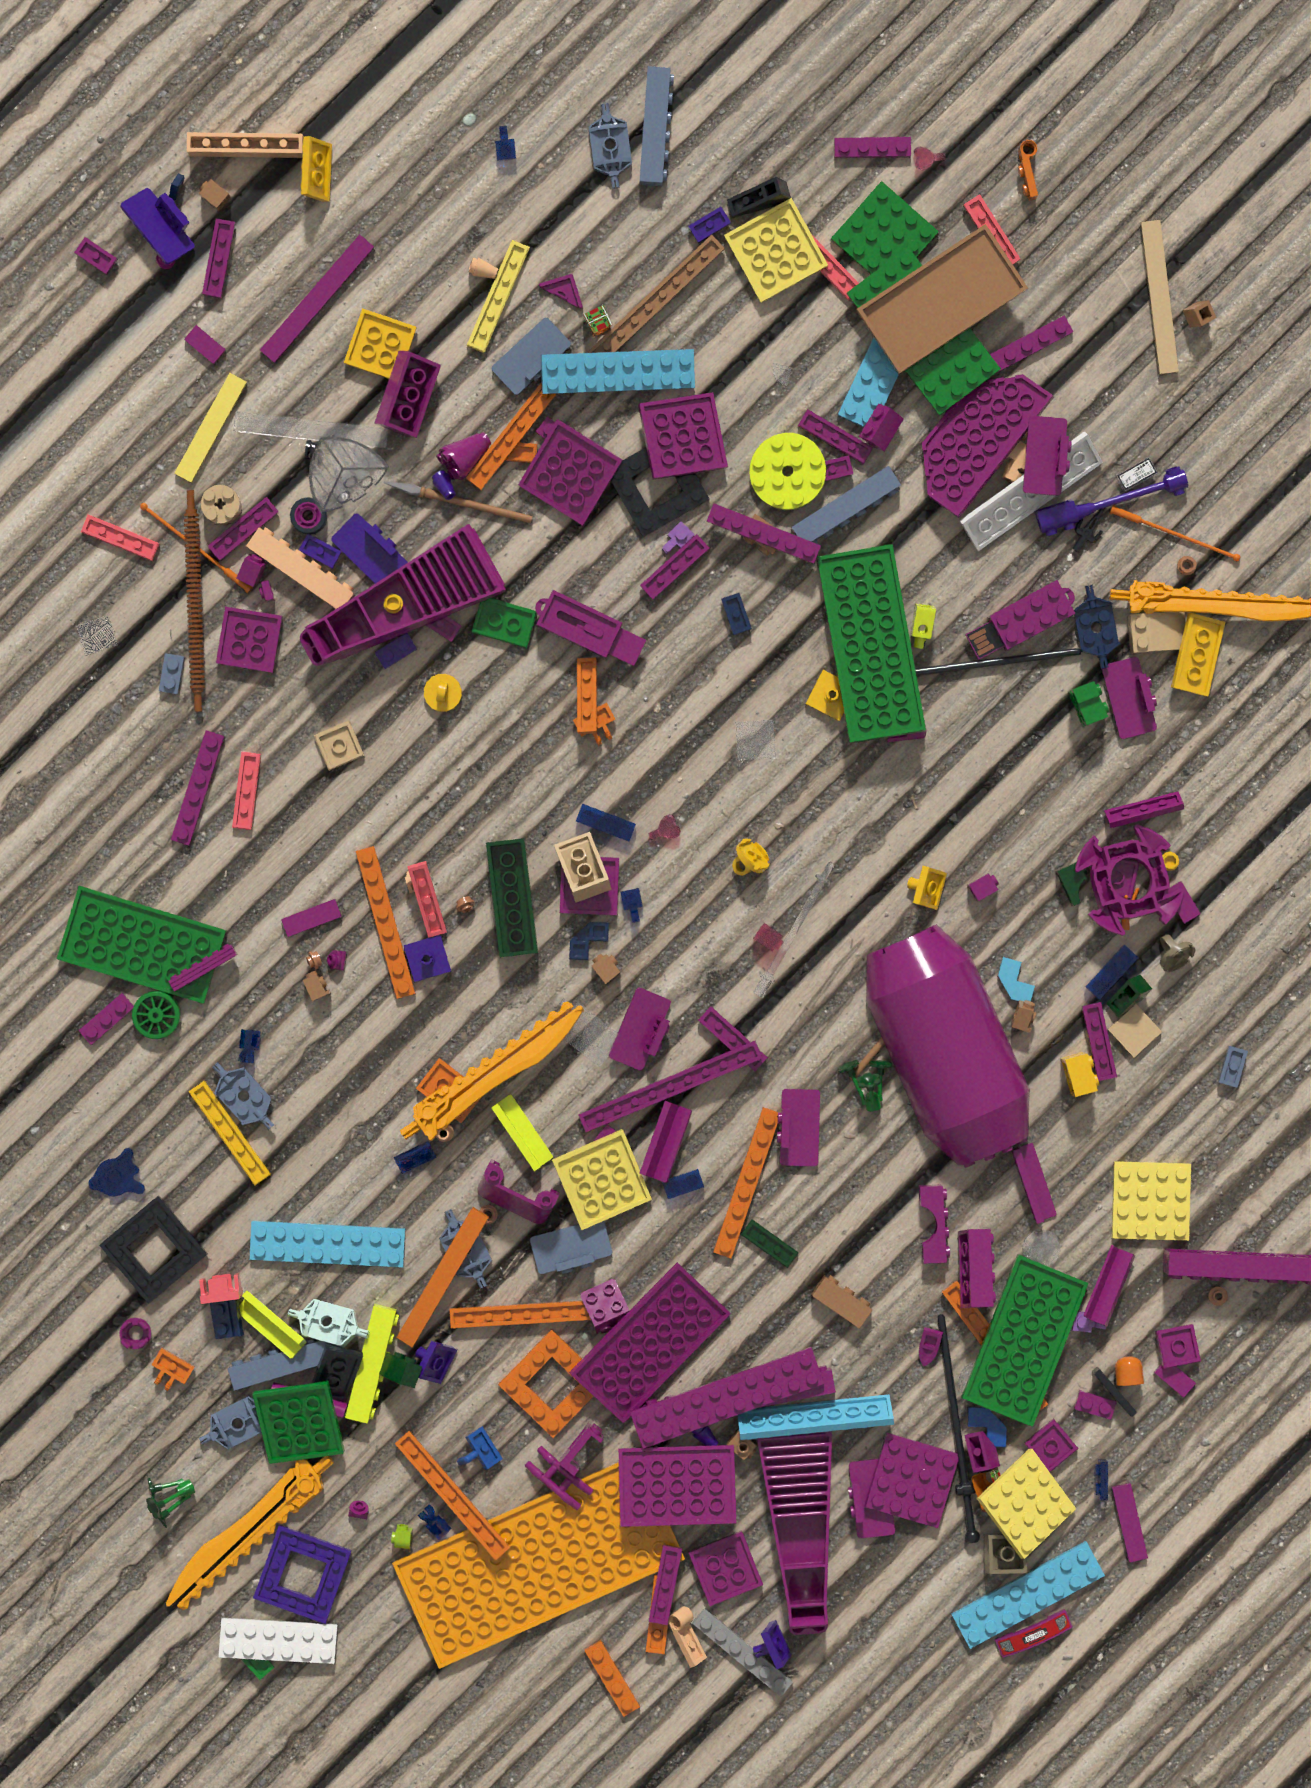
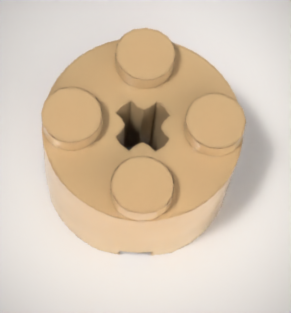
M215 485L204 492L201 499V509L205 517L212 523L226 526L232 524L238 518L242 510V503L240 497L232 488L225 485ZM220 501L226 504L222 507V510H220V508L217 507V505L220 504Z

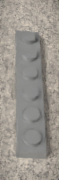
M705 1607L692 1622L693 1625L780 1697L793 1683L788 1676L779 1669H776L764 1656L757 1658L755 1656L757 1652L754 1653L752 1646Z

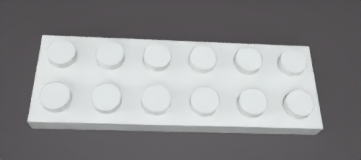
M221 1618L218 1657L334 1664L337 1624Z

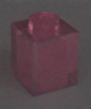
M765 923L762 924L753 937L754 940L772 952L774 949L778 950L784 942L781 940L783 935Z

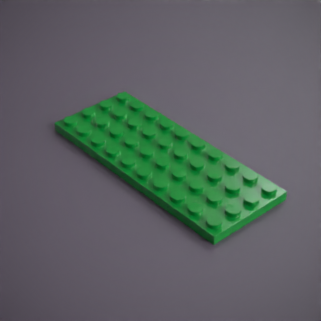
M893 544L817 556L849 743L926 731Z

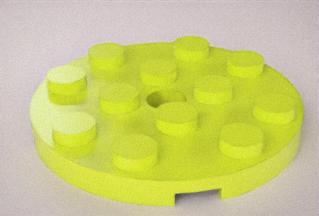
M781 433L768 438L756 449L751 459L749 473L755 492L766 504L781 510H795L811 503L821 492L827 470L823 454L813 441L800 434ZM787 466L793 468V474L788 477L782 473L783 469Z

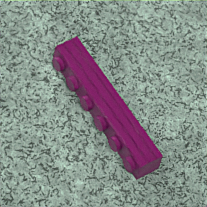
M224 945L221 951H214L209 958L206 956L201 959L202 962L192 964V968L188 970L185 968L180 971V975L177 976L175 974L170 977L169 983L173 990H179L237 956L238 954L233 945Z

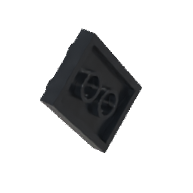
M325 1345L312 1383L329 1381L333 1400L346 1402L361 1364L363 1352Z

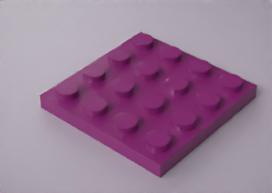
M713 392L639 403L638 408L653 480L726 469L728 467Z
M557 419L518 485L583 526L623 459Z
M886 1432L864 1506L938 1528L958 1463V1454Z

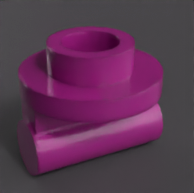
M331 951L327 957V963L331 969L344 971L346 951Z
M359 1500L352 1502L349 1507L348 1517L367 1520L369 1510L367 1503Z

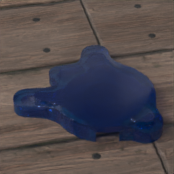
M125 1148L118 1157L110 1158L99 1164L94 1176L89 1179L88 1185L90 1189L98 1190L112 1197L120 1196L126 1192L143 1194L145 1191L144 1184L134 1179V1175L138 1174L140 1169L132 1162L133 1150Z

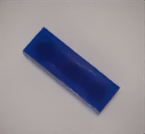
M582 804L576 819L578 823L630 842L636 826L633 822Z
M1123 944L1085 987L1100 1000L1139 957Z

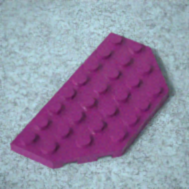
M1021 374L1004 379L1003 377L988 380L954 404L922 442L928 496L959 518L1027 433L1029 417L1040 416L1054 396Z

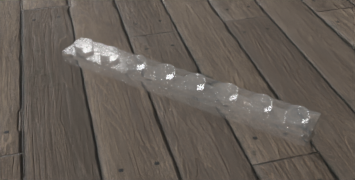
M235 411L233 427L235 432L385 449L388 438L387 428Z

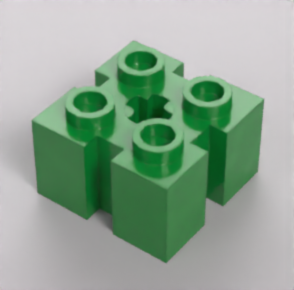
M1093 681L1068 692L1082 727L1108 717L1109 708L1107 703H1102L1100 699L1102 690L1099 684H1095Z

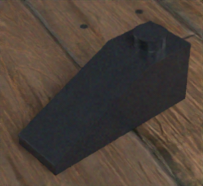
M774 177L727 199L731 215L734 218L775 207L790 199L791 196L787 182Z

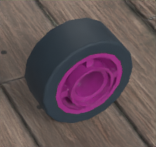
M310 497L301 498L291 507L290 520L294 528L300 533L312 535L321 531L326 525L327 512L322 503L317 499ZM308 511L313 512L314 515L310 521L304 520V514Z

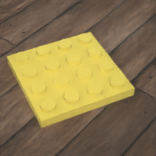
M792 198L724 235L760 303L828 267L824 256Z
M623 1129L552 1159L581 1230L652 1200L642 1174H639L640 1169Z
M1114 1161L1111 1238L1189 1241L1191 1164Z
M1028 1449L977 1498L1021 1559H1025L1076 1510V1507L1033 1449Z

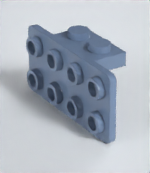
M543 318L492 366V371L514 395H519L530 383L536 382L541 378V355L563 354L571 346V342L549 318Z
M604 1221L584 1230H581L579 1224L533 1236L530 1239L537 1269L540 1274L555 1270L557 1272L562 1271V1274L573 1271V1267L580 1266L581 1269L592 1266L591 1263L595 1262L596 1259L612 1255V1248Z

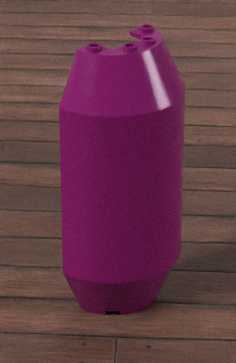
M937 924L890 946L867 954L866 1002L924 1135L958 1166L964 1165L965 1168L974 1165L975 1161L983 1158L985 1161L996 1157L995 1153L1000 1151L1002 1153L1011 1151L1013 1149L1012 1146L1016 1143L1019 1145L1028 1141L1030 1089L972 956Z

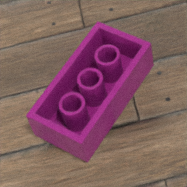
M398 351L374 424L407 437L417 438L441 365L409 351Z
M991 1229L958 1231L960 1308L994 1307L996 1302V1294L993 1291L995 1273L992 1272L994 1253H992L991 1245L994 1243V1236L991 1233Z

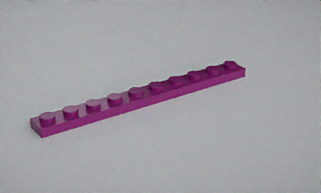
M756 1040L582 1112L579 1114V1118L585 1132H588L758 1061L763 1057Z

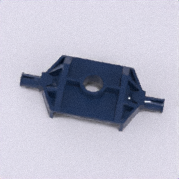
M1093 585L1085 586L1086 601L1074 609L1081 652L1097 656L1101 669L1109 668L1107 654L1120 644L1113 615V603L1097 598L1094 595ZM1097 622L1101 625L1099 633H1094L1091 630L1092 623Z

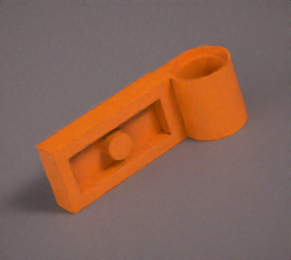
M1025 140L1018 150L1020 159L1018 173L1020 178L1023 177L1024 185H1022L1024 196H1028L1029 201L1035 200L1038 197L1030 160L1034 158L1037 152V144L1033 140ZM1023 147H1031L1033 153L1025 154Z

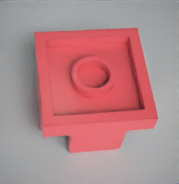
M231 1274L212 1276V1279L208 1280L209 1292H207L205 1278H201L199 1280L201 1304L240 1299L243 1295L240 1274L234 1275L235 1288L232 1285Z

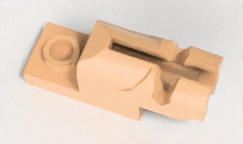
M1027 433L1023 436L1021 440L1024 441L1026 439ZM1021 440L1006 458L1009 462L1006 463L1002 478L1009 483H1013L1022 476L1019 471L1024 472L1026 444L1021 442Z

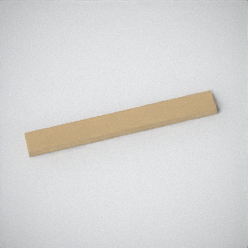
M1161 221L1141 222L1159 375L1178 373Z

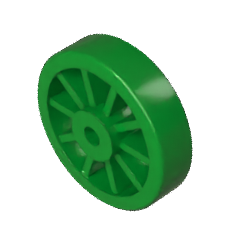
M152 991L142 995L136 1001L132 1010V1021L137 1031L143 1036L150 1039H162L174 1033L181 1021V1009L176 999L170 994L162 991ZM155 1000H161L158 1007H156ZM151 1001L153 1008H150L147 1003ZM166 1002L169 1006L162 1009L163 1003ZM144 1007L149 1010L148 1013L142 1012ZM171 1008L172 1015H166L165 1011ZM142 1015L148 1016V1019L143 1021ZM165 1017L172 1018L170 1024L164 1020ZM151 1021V1025L148 1028L145 1023ZM160 1022L164 1023L167 1027L162 1029ZM155 1023H157L158 1030H152Z

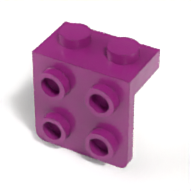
M614 1279L588 1289L580 1295L592 1320L596 1334L610 1331L611 1327H614L630 1311Z

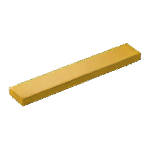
M206 1081L190 1090L189 1093L253 1184L257 1185L271 1175Z

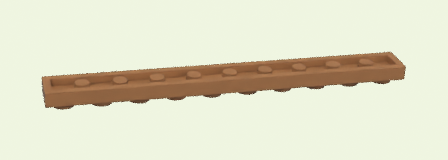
M713 235L709 236L587 353L617 352L718 257L725 248Z

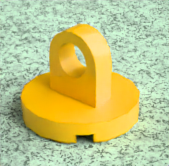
M448 674L432 676L424 687L426 703L432 709L439 712H447L454 709L462 697V689L459 682Z
M747 838L737 845L736 851L738 856L732 863L733 870L737 875L743 876L751 871L763 873L769 867V856L759 843L750 842L751 839ZM740 861L745 865V870L740 868Z

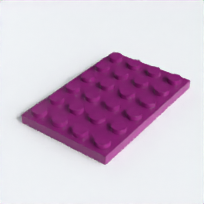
M734 1445L618 1449L620 1527L737 1523Z

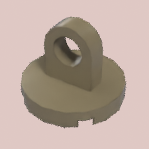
M1166 934L1160 938L1161 945L1166 952L1160 960V966L1164 971L1168 970L1169 972L1180 969L1187 964L1189 957L1193 958L1196 951L1195 947L1191 942L1176 944L1173 938Z

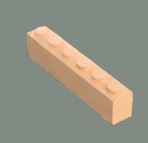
M187 132V153L190 157L303 158L302 145L304 136L303 134Z
M266 527L264 530L258 528L246 545L248 549L335 609L355 596L352 592L354 588L345 582L343 584L337 582L338 577L328 571L326 574L321 571L322 566L315 561L308 562L304 559L306 557L305 554L298 549L295 552L289 548L290 544L282 538L279 541L273 537L274 533Z

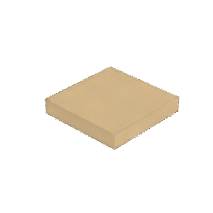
M350 721L314 735L329 771L364 756Z
M1137 1004L1107 1029L1133 1058L1162 1033Z

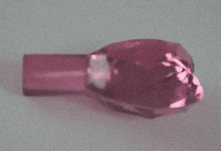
M916 147L913 151L916 157L915 166L919 170L928 169L934 161L945 160V153H933L926 147Z
M669 814L662 818L658 829L648 834L651 840L659 836L675 839L680 836L681 830L676 825L675 817Z

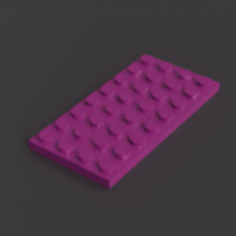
M677 1262L569 1373L622 1423H625L631 1417L630 1411L638 1409L731 1313Z

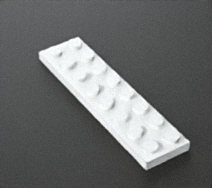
M1083 432L1071 441V452L1067 455V460L1070 461V469L1063 476L1062 491L1103 463L1086 432ZM1023 475L962 518L960 523L975 549L980 551L1055 496L1024 493Z

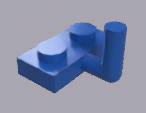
M482 1426L465 1437L473 1451L459 1458L457 1463L465 1465L478 1458L483 1468L487 1470L501 1461L502 1457Z

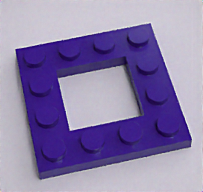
M279 1524L253 1599L326 1624L352 1550ZM290 1551L327 1563L314 1598L278 1585Z

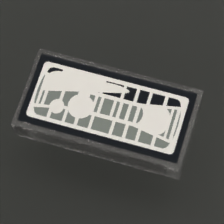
M1147 457L1115 475L1122 490L1126 492L1158 474V471L1150 457Z

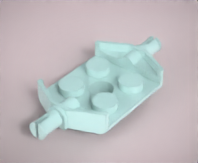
M313 1299L303 1310L289 1309L288 1317L296 1318L300 1321L301 1334L304 1338L317 1339L338 1345L341 1348H344L355 1336L367 1339L370 1333L369 1330L358 1327L354 1310ZM325 1318H332V1323L329 1326L322 1325Z

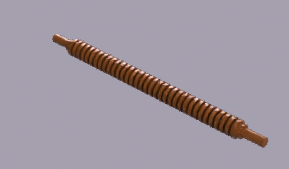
M187 490V509L185 510L184 517H188V519H184V522H188V524H184V527H188V529H184V532H188V534H184V537H188V539H185V542H188V544H185V547H189V549H185V552L189 554H185V557L189 559H185V562L189 564H185V566L189 568L186 569V573H190L186 574V578H190L186 580V583H190L186 585V588H190L186 590V593H190L187 595V598H190V600H187V603H191V605H187V608H191V610H187V613H191V615H187V618H191L187 622L191 623V625H188V628H192V630H188V633H192V635H188V638H192V640H188V643H192V645H188V648H192V650H189V653L193 654L189 655V658H193V660H189V663H193V665H189V668H193V670H189V673H193L189 677L193 678V680H190V683H194L190 688H192V693H194L195 712H202V692L205 685H201V683H205V680H201V678H205V675H201V673H205V670H201V668H204V665L200 664L204 663V660H200V658H204V655H200V653H204V650H200V648H204V645H200L204 641L200 640V638H203V635H199V633H203V630H199V628H203V625H199V623H203V620L199 618H202L203 615L199 614L202 613V609H198L202 608V604H198L202 602V599H198L202 597V594H198L202 592V589H198L202 586L198 584L201 582V579H197L201 577V574H197V572H201V569H197V567H201V564H197V562H201V559H197V557H200V554L196 553L200 552V549H196V547H200V544H196V542H200V539H196V537H200V534H196V532L200 531L196 529V527H199V524L195 523L199 522V519L195 518L199 517L197 509H195L194 490Z

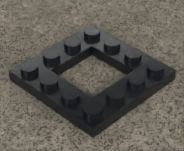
M646 447L624 459L611 479V483L642 537L649 535L710 500L695 473L675 476L683 492L650 511L632 480L633 477L650 468Z
M159 1195L99 1245L148 1304L208 1254ZM156 1223L180 1253L151 1276L127 1246Z

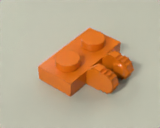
M606 702L597 707V729L602 727L606 738L611 740L613 738L606 725L616 719ZM575 718L573 722L577 728V718ZM597 733L592 734L598 746L601 745L602 740Z
M161 1348L152 1363V1366L161 1370L154 1384L158 1385L165 1373L171 1376L164 1389L166 1391L170 1389L175 1379L185 1384L195 1366Z

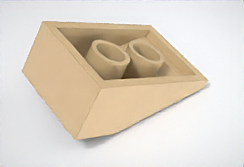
M1154 612L1153 614L1141 613L1127 616L1131 654L1180 649L1186 623L1185 612Z
M590 832L554 845L575 903L612 890Z

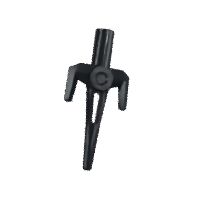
M1105 508L1099 509L1085 528H1080L1084 519L1079 520L1074 530L1080 537L1072 548L1074 551L1079 552L1086 540L1090 543L1097 542L1103 531L1100 530L1095 537L1092 533ZM1094 519H1096V521H1095L1094 525L1092 526V528L1089 529V526L1092 524V522L1094 521Z

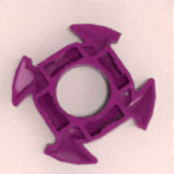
M1141 825L1133 826L1138 840H1128L1102 848L1098 845L1099 840L1093 835L1083 846L1075 866L1076 873L1091 866L1090 878L1098 910L1090 911L1088 916L1097 925L1121 936L1125 935V931L1119 919H1134L1157 913L1160 916L1159 921L1166 925L1176 914L1184 894V888L1168 894V889L1170 888L1169 877L1160 851H1166L1171 845L1160 834ZM1133 859L1140 862L1146 868L1150 878V885L1147 893L1141 899L1128 900L1121 897L1114 890L1111 882V873L1113 867L1120 860Z

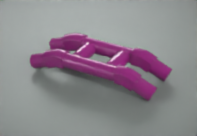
M540 1446L537 1452L552 1466L545 1474L531 1461H528L525 1467L565 1503L578 1510L581 1504L565 1492L567 1488L573 1483L587 1495H590L593 1489L579 1477L573 1476L560 1466L559 1461L543 1446ZM557 1470L566 1477L560 1486L551 1480Z

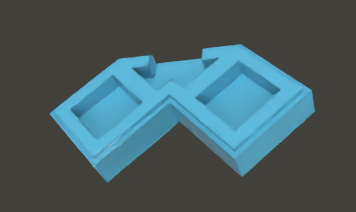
M1002 957L998 977L1010 999L1031 1001L1035 986L1017 981L1022 962Z

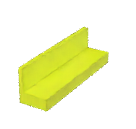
M511 1094L491 1107L534 1171L553 1158V1155Z
M246 1290L242 1295L244 1300L239 1305L241 1317L290 1359H293L307 1341Z

